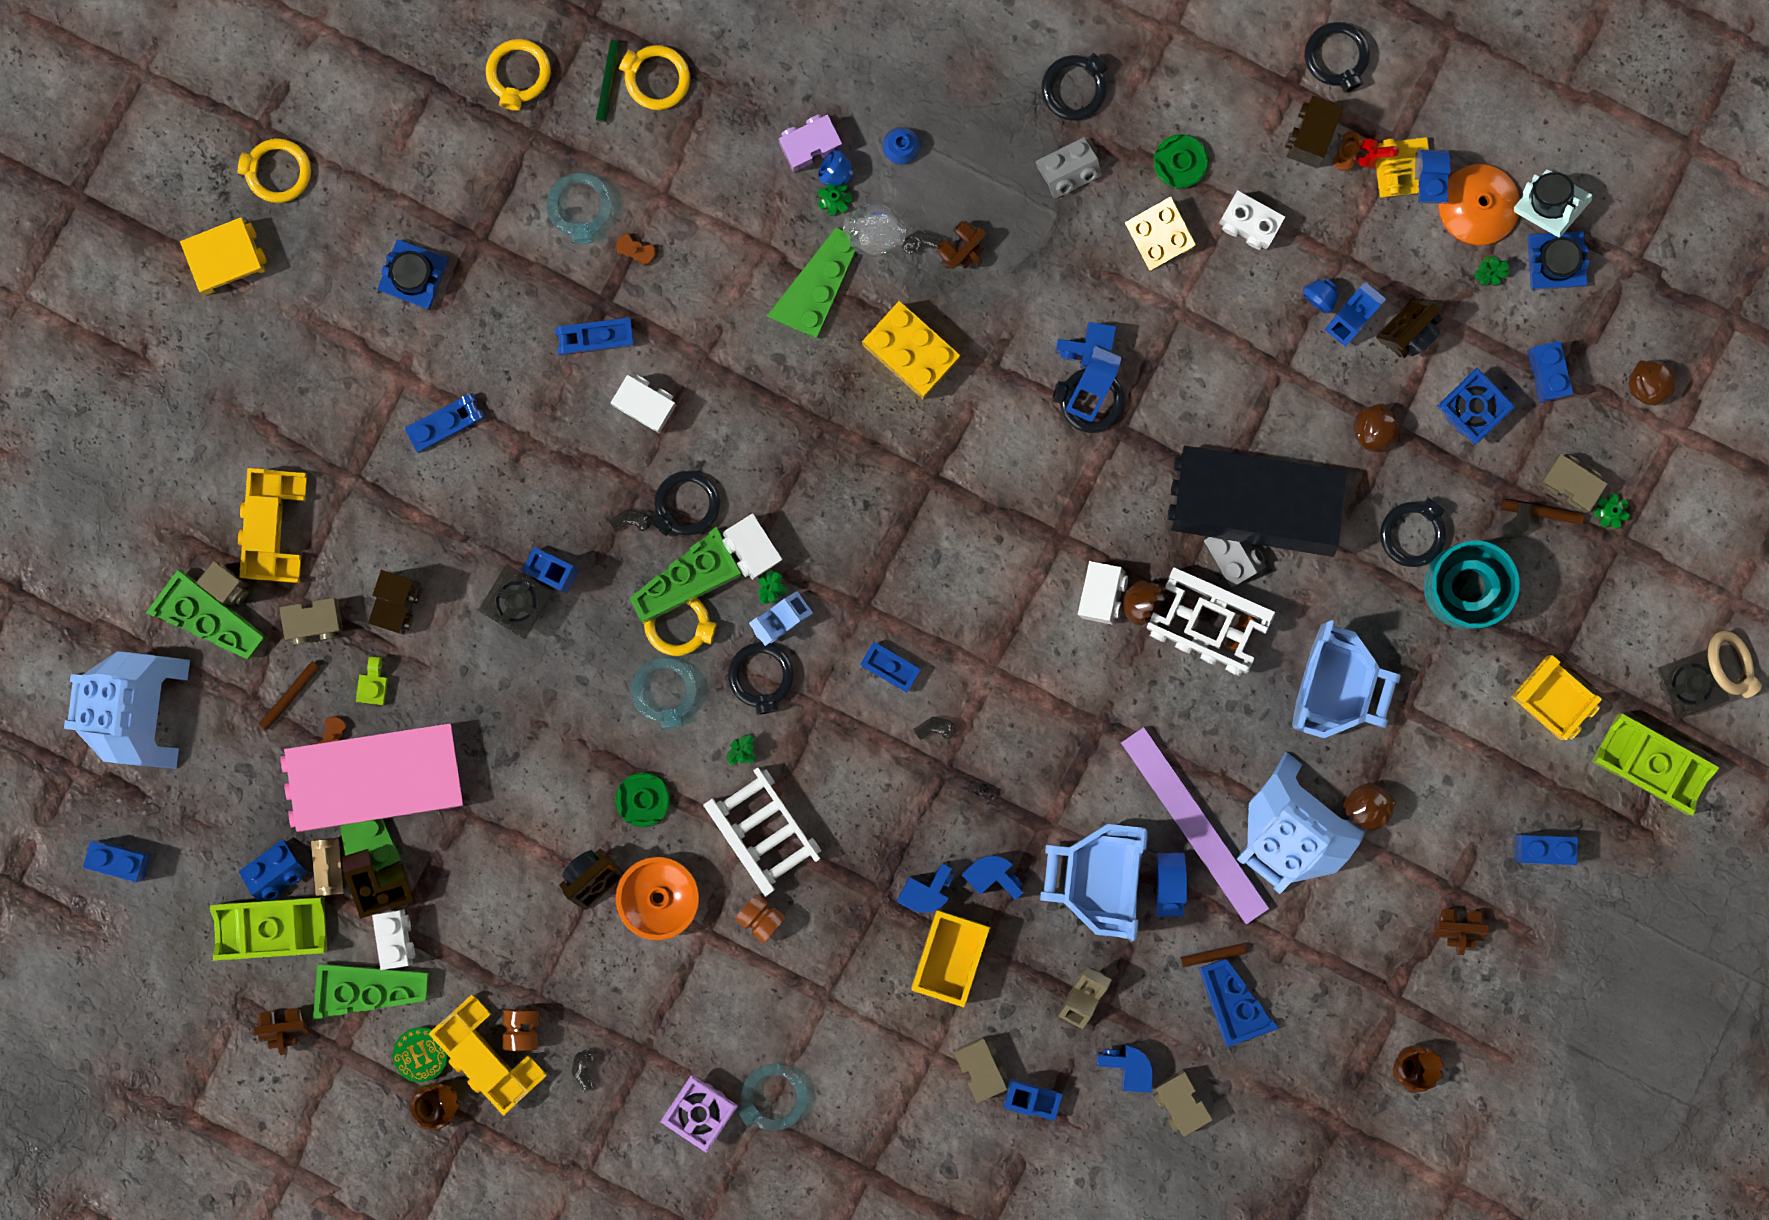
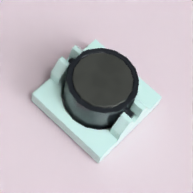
M1546 169L1541 176L1534 174L1532 183L1528 182L1526 184L1523 197L1514 206V212L1560 238L1592 201V194L1574 185L1572 180L1566 175Z

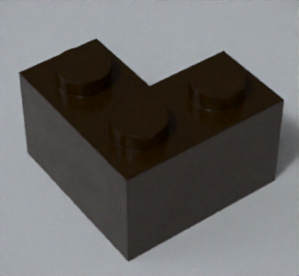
M1312 96L1308 103L1304 101L1298 117L1302 118L1299 128H1293L1285 144V148L1289 149L1286 157L1317 168L1325 158L1344 107L1316 96Z
M381 570L372 595L376 597L368 624L399 634H404L405 630L409 631L414 615L410 614L413 604H418L422 594V589L419 588L420 582Z
M369 849L342 857L344 875L360 919L414 902L411 885L403 863L376 871Z

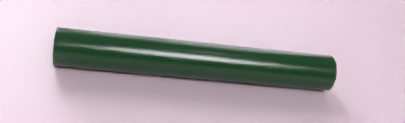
M610 40L596 114V121L599 122L607 121L621 42L616 40Z

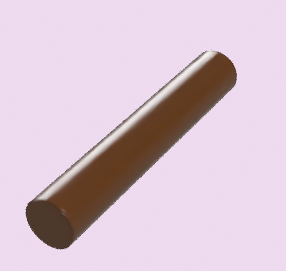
M1244 943L1180 958L1184 968L1246 954Z

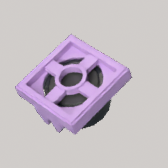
M691 1075L660 1122L707 1153L738 1105L726 1098L721 1091L715 1090L712 1085L704 1083Z

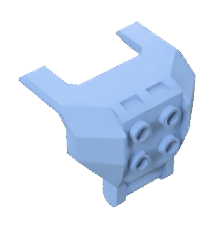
M1332 620L1324 622L1317 633L1296 700L1292 722L1293 728L1321 738L1329 737L1362 722L1386 728L1388 723L1386 716L1395 685L1399 683L1401 675L1380 669L1356 632L1333 626L1334 621ZM1380 678L1384 679L1385 683L1374 716L1367 714L1376 680Z
M117 651L83 675L71 674L70 682H73L68 720H65L64 729L75 730L104 762L177 769L179 748L159 747L154 740L161 684L166 678L188 680L190 660Z
M1287 752L1282 756L1272 776L1249 802L1248 845L1237 857L1240 863H1246L1274 886L1273 889L1279 894L1291 882L1336 873L1352 856L1367 829H1362L1361 825L1353 823L1352 816H1350L1349 820L1341 819L1303 789L1295 778L1303 764Z
M1105 824L1070 847L1046 845L1045 853L1048 854L1044 892H1041L1040 900L1064 903L1096 935L1122 937L1134 941L1137 937L1138 928L1136 899L1139 869L1143 850H1146L1147 830L1140 827ZM1059 855L1068 856L1064 894L1055 893Z

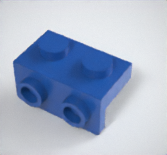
M284 839L238 871L251 895L258 901L275 900L279 894L298 883L302 877L308 874L307 869L299 863L289 844Z

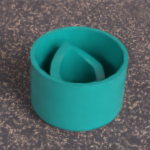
M1466 541L1445 549L1430 563L1424 578V595L1432 613L1444 624L1461 630L1483 628L1501 621L1514 607L1520 588L1518 571L1512 559L1501 548L1485 541ZM1463 570L1477 572L1483 579L1484 592L1476 602L1462 601L1452 591L1451 583L1453 578Z

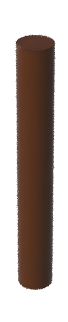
M1502 499L1500 510L1581 525L1584 520V514L1511 500Z
M311 661L259 722V725L268 730L321 667L314 661Z

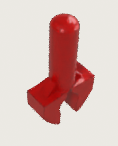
M1365 139L1364 143L1360 146V150L1369 151V153L1363 158L1358 157L1356 160L1363 167L1375 168L1378 158L1396 157L1399 154V149L1396 146L1378 147L1379 141Z

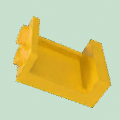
M240 217L180 241L198 290L204 296L214 293V289L250 274L266 272L263 264H266L267 260L262 249L256 248L253 239L257 238L251 222L247 224Z
M1549 655L1543 659L1511 698L1558 739L1567 740L1570 738L1572 740L1581 731L1582 727L1580 724L1586 717L1588 719L1592 718L1600 709L1598 703L1602 698L1592 694L1559 665V660L1553 655Z

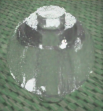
M870 202L858 206L849 217L845 218L843 232L846 233L849 244L856 252L867 257H879L890 252L895 245H903L906 237V226L898 223L896 214L889 207L881 203Z

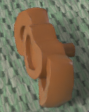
M1355 131L1343 134V144L1339 148V155L1332 160L1334 166L1340 171H1348L1354 167L1357 153L1360 151V146L1364 143L1362 136Z
M628 233L623 234L616 241L618 255L634 258L635 261L640 262L643 266L650 264L655 259V247L653 244L642 246L640 242H634Z
M1241 615L1238 625L1233 628L1244 633L1249 621L1256 622V620L1252 616ZM1253 629L1250 637L1253 635V632L1257 630ZM1225 637L1223 645L1228 651L1236 652L1239 642Z
M331 716L326 718L325 725L327 730L323 733V740L317 744L339 741L343 736V731L347 728L345 721L340 717Z

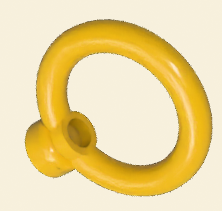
M513 39L500 44L493 50L486 64L487 82L493 92L500 97L499 105L515 111L520 110L522 102L537 97L545 89L551 74L550 61L544 50L537 44L524 39ZM514 50H524L531 53L537 59L540 66L538 80L532 87L524 91L505 88L497 77V65L500 59L505 54Z
M653 45L645 47L636 53L628 50L619 66V69L625 72V84L629 94L638 104L652 110L671 108L678 104L688 91L690 72L687 63L679 53L669 47ZM649 57H665L674 63L679 72L677 89L673 94L664 99L649 98L637 86L636 73L642 62Z
M275 138L258 144L250 154L242 152L238 163V174L245 175L250 189L261 199L272 203H284L297 198L306 189L311 177V165L308 156L300 146L286 139ZM275 149L285 150L297 159L300 166L299 179L289 190L272 192L264 188L258 181L256 173L259 159L268 151Z
M698 598L685 603L695 610L699 619L694 638L682 645L666 643L656 632L655 618L644 623L646 636L653 647L667 655L682 656L695 651L703 642L712 644L717 623L710 622L708 611Z

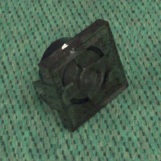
M506 564L478 611L526 640L554 592Z
M1708 649L1657 667L1662 681L1660 682V688L1665 693L1664 699L1668 705H1671L1676 719L1730 700L1728 693L1720 687L1711 672L1708 661Z

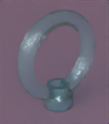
M572 173L562 177L553 185L547 198V213L551 222L561 232L571 235V242L573 244L593 242V233L606 223L611 212L612 201L608 188L600 179L587 173ZM573 184H587L594 188L600 197V211L590 223L571 225L563 220L559 214L557 205L559 196L567 187Z
M667 657L652 659L642 665L634 675L631 684L632 701L639 713L645 718L659 722L661 730L682 726L681 717L690 710L696 697L694 676L686 665L676 659ZM668 668L674 670L682 677L685 684V696L678 707L660 712L646 704L642 696V685L647 675L652 671Z
M768 1064L754 1070L744 1082L741 1092L742 1106L737 1108L736 1111L747 1128L755 1124L762 1129L770 1131L786 1129L796 1123L804 1113L807 1104L806 1086L798 1073L785 1065ZM769 1075L785 1077L792 1083L796 1092L794 1108L787 1116L781 1119L772 1120L761 1116L752 1102V1093L755 1085L762 1078Z

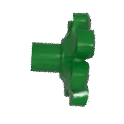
M842 183L837 187L826 184L827 190L824 188L819 189L818 196L823 199L818 202V206L821 210L828 208L827 214L829 216H835L837 209L842 214L848 210L845 203L852 201V195L845 193L847 190L845 184Z
M1487 256L1479 264V270L1474 272L1475 278L1480 280L1482 286L1488 285L1490 281L1493 286L1501 284L1500 278H1506L1509 275V264L1506 260L1500 262L1498 257Z
M1610 494L1608 500L1605 497H1601L1597 501L1601 508H1596L1593 511L1594 517H1602L1599 522L1602 527H1607L1611 524L1613 529L1621 527L1620 520L1627 521L1629 518V513L1624 511L1628 507V502L1626 500L1618 502L1617 494Z
M768 570L766 577H760L758 584L762 586L758 589L760 603L768 605L769 602L775 603L778 600V596H785L787 588L780 583L782 574Z
M749 734L741 736L739 742L734 740L730 744L732 750H729L727 753V762L731 765H735L737 762L744 763L745 761L749 764L753 763L756 759V755L752 752L754 749L752 743L755 739Z

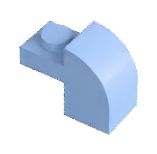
M796 591L767 612L756 617L749 624L757 638L764 645H767L800 624L813 612L798 591Z

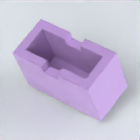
M820 114L813 116L806 121L807 125L799 129L794 126L781 133L783 137L778 138L779 144L793 173L813 164L812 157L821 154L822 158H825L831 151L842 149V143L828 115L823 117Z

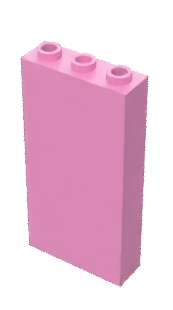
M451 724L284 749L285 756H280L282 772H288L289 783L284 784L286 799H291L293 810L288 811L291 827H296V832L463 807Z

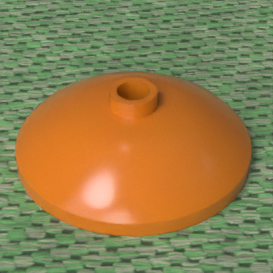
M1485 164L1469 165L1459 169L1448 178V199L1446 204H1438L1439 215L1446 230L1457 240L1474 246L1490 245L1507 236L1516 225L1519 214L1514 212V206L1520 201V195L1512 179L1502 170ZM1480 197H1484L1487 200V206L1479 204Z
M664 857L646 858L632 865L623 874L616 891V907L624 925L634 934L649 940H665L683 932L693 921L699 904L698 887L691 873L680 863ZM655 893L663 894V902L657 903L654 901Z

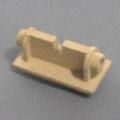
M339 838L311 841L316 896L344 893Z

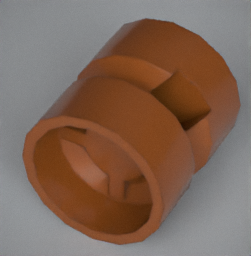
M757 892L734 920L745 929L751 927L752 935L764 944L786 917L776 908L769 909L768 901Z
M503 1010V1026L507 1028V1031L503 1033V1050L527 1051L539 1049V1033L535 1031V1028L539 1026V1010Z

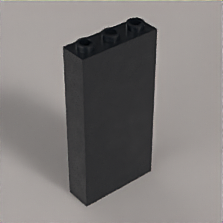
M1184 446L1181 455H1176L1173 471H1178L1177 480L1173 479L1170 495L1175 496L1174 504L1169 505L1167 520L1172 521L1171 531L1330 557L1335 556L1340 541L1346 471L1191 446Z

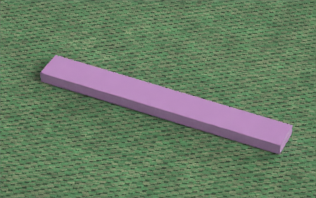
M1142 727L1122 741L1121 744L1244 923L1248 924L1269 908L1145 728Z

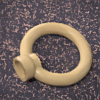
M1730 631L1716 633L1708 646L1709 666L1715 680L1722 689L1730 694H1742L1744 698L1754 696L1760 691L1762 684L1754 677L1753 661L1747 646L1739 636ZM1723 642H1728L1735 648L1742 663L1743 674L1736 679V684L1727 678L1720 664L1719 649Z

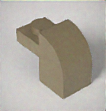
M1086 967L1077 977L1058 1017L1083 1029L1092 1017L1099 999L1108 989L1111 979L1104 976L1098 970Z

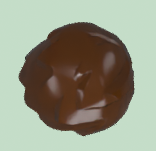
M1640 360L1629 376L1628 387L1630 394L1647 405L1657 406L1663 404L1675 391L1676 376L1673 370L1661 361Z
M1379 403L1362 409L1354 420L1355 437L1359 444L1368 451H1388L1400 439L1399 422L1385 404Z
M1137 581L1126 591L1123 600V608L1127 619L1136 625L1149 623L1150 616L1159 611L1157 604L1165 599L1164 593L1166 589L1164 586L1148 583L1147 581Z
M1367 783L1356 787L1345 799L1343 807L1346 808V815L1353 817V823L1361 825V828L1364 830L1374 831L1390 822L1394 806L1397 802L1384 789L1372 783Z
M1407 1046L1399 1052L1394 1062L1393 1077L1401 1087L1411 1093L1425 1092L1436 1087V1081L1443 1077L1440 1070L1444 1068V1063L1441 1060V1055L1435 1050L1425 1046Z
M430 1083L419 1087L412 1095L410 1102V1114L413 1121L422 1129L440 1131L456 1118V1113L460 1107L457 1102L458 1095L452 1087L445 1084Z

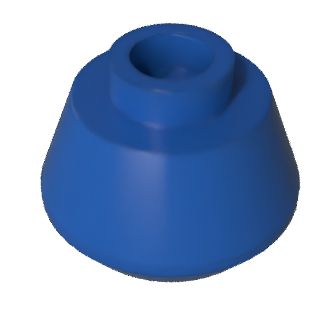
M897 127L890 130L884 137L883 151L891 162L906 164L914 160L918 155L920 143L917 135L912 130L905 127Z
M831 151L820 166L818 172L820 182L834 186H840L842 183L846 184L853 174L851 162L842 151Z
M1327 278L1324 281L1317 279L1304 286L1303 296L1319 311L1326 314L1332 312L1338 299V294L1336 293L1338 288Z

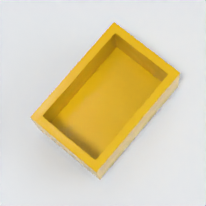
M900 301L894 305L862 341V346L922 399L932 391L960 360V355Z
M936 910L911 990L965 1007L990 927L941 910Z

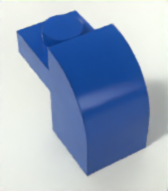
M1419 149L1416 152L1415 180H1419L1418 203H1447L1448 175L1450 174V156L1447 150Z
M1364 282L1324 330L1346 347L1386 298Z
M1089 322L1084 343L1058 339L1055 353L1061 354L1060 358L1076 361L1077 357H1081L1080 368L1085 369L1089 363L1094 345L1106 351H1111L1116 326Z
M533 547L522 572L568 594L580 569Z
M1157 853L1155 872L1157 885L1156 916L1184 917V906L1187 898L1185 854Z
M988 855L978 858L961 873L980 895L996 880L1014 900L1023 894L1019 889L1023 885L1013 873L1008 876L1005 873L1012 864L1000 856Z
M941 863L929 887L909 876L896 901L920 913L938 910L949 899L941 894L940 890L941 888L947 890L954 877V875L950 874L952 868Z
M1125 1044L1124 1055H1120V1050L1103 1049V1053H1096L1097 1066L1123 1068L1121 1087L1123 1091L1151 1093L1152 1067L1148 1058L1141 1050L1132 1045Z
M1010 1079L1003 1107L1028 1116L1036 1115L1055 1121L1063 1094L1025 1081Z

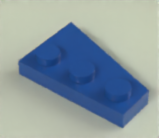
M1227 959L1198 968L1225 1047L1278 1029L1276 1024L1265 1013L1258 1000H1255L1246 988V984Z

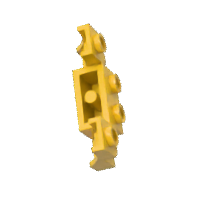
M247 468L245 502H241L240 517L244 518L243 529H240L238 533V545L242 546L239 578L276 582H300L301 555L280 554L283 500L305 501L306 473Z
M472 994L440 1022L429 1035L451 1058L449 1060L450 1065L458 1073L463 1071L468 1076L469 1080L467 1082L470 1087L478 1094L482 1092L504 1116L547 1074L529 1055L513 1070L476 1031V1028L491 1013Z

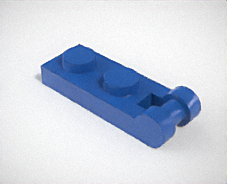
M631 318L555 327V335L559 337L560 346H557V351L560 356L634 346ZM577 334L578 343L570 344L569 335Z
M473 393L461 397L459 400L404 428L417 453L485 418L482 410H478L475 404L476 398ZM463 408L468 413V416L464 419L461 418L458 412Z

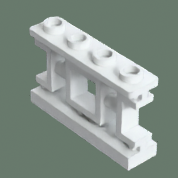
M1173 567L1165 589L1177 595L1166 618L1155 613L1152 614L1151 620L1146 627L1147 630L1151 631L1150 636L1164 643L1166 638L1176 642L1175 648L1190 654L1191 650L1201 653L1200 659L1215 665L1217 661L1227 665L1225 670L1237 676H1241L1242 672L1248 674L1254 662V657L1242 652L1253 629L1264 634L1267 633L1275 612ZM1177 583L1211 598L1210 602L1199 598L1194 610L1180 605L1185 591L1176 587ZM1203 606L1227 617L1217 640L1192 630ZM1226 607H1232L1262 622L1259 624L1250 620L1243 633L1230 627L1235 613L1227 610ZM1175 614L1189 620L1184 634L1192 637L1193 640L1189 641L1160 628L1158 624L1161 623L1170 627ZM1225 637L1239 642L1234 656L1244 660L1243 664L1208 649L1209 645L1220 650Z

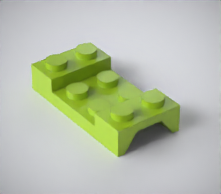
M1622 713L1616 715L1591 761L1690 816H1693L1695 813L1697 800L1706 783L1719 769L1718 766Z
M324 897L210 905L215 931L213 961L328 952Z

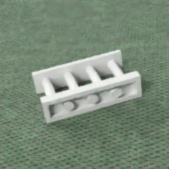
M756 768L754 772L758 778L723 802L720 800L716 803L713 798L703 806L764 896H767L775 890L773 884L776 883L775 879L810 855L817 862L820 859L818 853L821 852V849L813 837L809 840L806 838L771 785L775 781L766 769L761 771L760 768ZM765 787L774 801L737 825L735 823L731 825L726 818L730 814L729 811ZM780 810L789 824L754 848L752 846L747 848L741 840L745 837L744 834ZM796 833L804 847L772 869L762 871L757 863L760 860V856Z

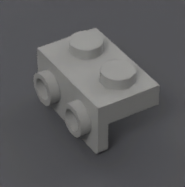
M1084 137L1035 161L1054 199L1066 195L1102 175L1098 158Z
M1212 537L1204 540L1231 588L1266 568L1264 556L1254 544Z

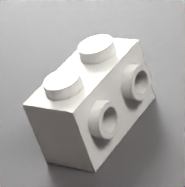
M1237 190L1219 224L1223 226L1222 229L1226 233L1235 237L1239 234L1247 239L1246 243L1260 250L1261 248L1267 249L1285 216Z
M637 374L634 378L627 375L612 399L611 405L660 434L676 407L675 402L671 401L673 396L660 388L657 392L648 387L650 382Z
M753 513L723 533L725 538L722 542L730 554L734 552L740 560L737 565L745 577L749 575L753 580L782 561V558Z
M1089 561L1078 615L1082 619L1114 625L1115 619L1120 618L1122 611V602H1119L1121 591L1125 592L1128 584V576L1125 575L1126 572L1122 567Z
M405 909L372 915L380 969L385 970L413 964L412 959H415V949L413 942H409L408 931H411L409 915H405Z

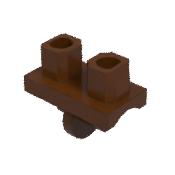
M962 220L953 229V232L961 241L954 246L948 239H944L935 248L943 259L940 263L945 268L950 267L954 269L959 263L964 269L971 263L977 267L982 264L978 255L984 249L978 242L986 235V232L982 228L974 227L967 221Z
M1443 909L1440 913L1438 924L1434 928V937L1447 938V946L1456 947L1457 955H1464L1466 948H1475L1476 941H1484L1485 935L1489 934V925H1484L1483 913L1478 911L1467 912L1466 923H1457V911L1454 909Z
M299 1008L285 1010L286 1022L284 1023L276 1022V1014L274 1012L259 1013L258 1026L254 1027V1035L258 1036L260 1042L268 1041L269 1049L278 1048L280 1055H287L288 1046L297 1045L296 1037L309 1035V1027L304 1022L302 1011Z

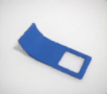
M1094 345L1089 363L1066 407V411L1090 422L1093 421L1114 381L1121 357ZM1080 390H1085L1100 397L1090 415L1072 407Z

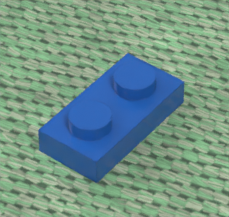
M876 642L872 643L860 664L863 668L906 693L921 670Z

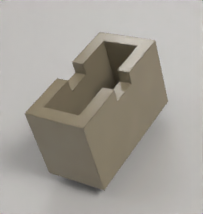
M1569 454L1555 456L1538 484L1556 496L1559 493H1563L1568 497L1566 502L1582 513L1589 512L1607 485L1606 482L1601 480L1603 476L1593 469L1585 470L1578 465L1580 461Z
M215 561L211 563L196 582L221 603L234 606L235 603L240 604L249 593L246 589L250 586L248 582L239 578V575L225 564H219Z
M330 598L313 601V607L306 608V605L302 604L279 607L284 639L287 641L293 640V645L309 643V638L320 636V640L337 638L336 633L344 632L338 599Z
M981 1037L953 1050L962 1072L968 1071L971 1079L967 1080L976 1103L1007 1090L1004 1083L1008 1082L1009 1079L1003 1066L997 1068L993 1058L998 1055L991 1041L986 1043L984 1037Z
M1183 1070L1154 1085L1157 1093L1153 1094V1097L1160 1109L1166 1107L1171 1117L1167 1118V1121L1174 1133L1180 1131L1182 1136L1185 1137L1212 1121L1202 1101L1199 1098L1194 1100L1191 1094L1195 1092V1089Z

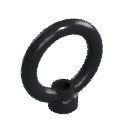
M1342 22L1328 23L1316 29L1309 37L1304 51L1305 63L1310 73L1317 80L1327 85L1341 86L1343 93H1347L1363 84L1360 76L1368 66L1370 49L1365 36L1356 27ZM1333 33L1349 36L1355 41L1359 50V58L1355 67L1344 71L1340 75H1332L1322 70L1315 57L1316 47L1320 40Z
M1092 53L1088 58L1079 55H1069L1053 62L1046 70L1041 84L1042 97L1048 109L1056 116L1071 121L1082 120L1093 115L1101 107L1106 96L1107 86L1103 73L1108 69V66L1095 53ZM1070 66L1084 68L1094 78L1096 85L1092 101L1087 106L1077 110L1062 107L1055 100L1052 92L1055 76L1062 69Z
M1085 369L1072 374L1066 382L1057 381L1052 402L1060 403L1064 418L1077 430L1086 433H1098L1109 429L1119 420L1124 409L1125 398L1122 386L1116 378H1114L1110 387L1114 397L1113 408L1106 418L1098 422L1084 421L1066 411L1074 388L1079 383Z
M694 471L674 473L667 477L657 489L654 500L657 516L651 521L665 537L671 532L685 536L699 534L708 529L718 516L720 509L719 493L712 481L700 473ZM678 483H696L708 495V511L704 518L695 524L684 525L677 523L666 510V496L670 489Z
M1427 498L1424 503L1406 502L1393 508L1384 518L1380 530L1381 544L1388 557L1397 564L1406 567H1420L1433 561L1442 551L1445 544L1446 529L1441 518L1445 510L1430 498ZM1407 513L1421 514L1433 524L1435 530V538L1431 548L1419 556H1407L1400 553L1393 545L1391 539V530L1395 521Z
M763 642L752 643L743 647L733 657L728 670V681L734 695L744 704L755 707L757 715L769 714L778 711L777 703L788 694L793 683V667L789 657L779 647L770 643L764 645ZM765 653L773 656L781 665L783 673L782 682L772 694L753 696L742 687L739 680V670L742 663L749 656Z

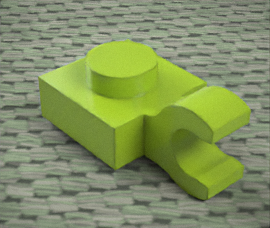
M371 656L368 658V674L359 675L356 702L385 705L388 678L380 677L381 657Z

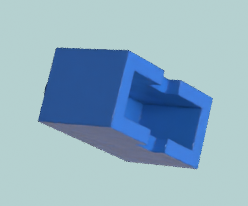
M1561 341L1534 346L1527 350L1531 370L1536 381L1535 386L1539 403L1566 398L1573 394Z
M1516 835L1515 862L1577 865L1578 837Z
M99 840L90 841L83 868L133 882H142L146 875L151 854L119 847Z

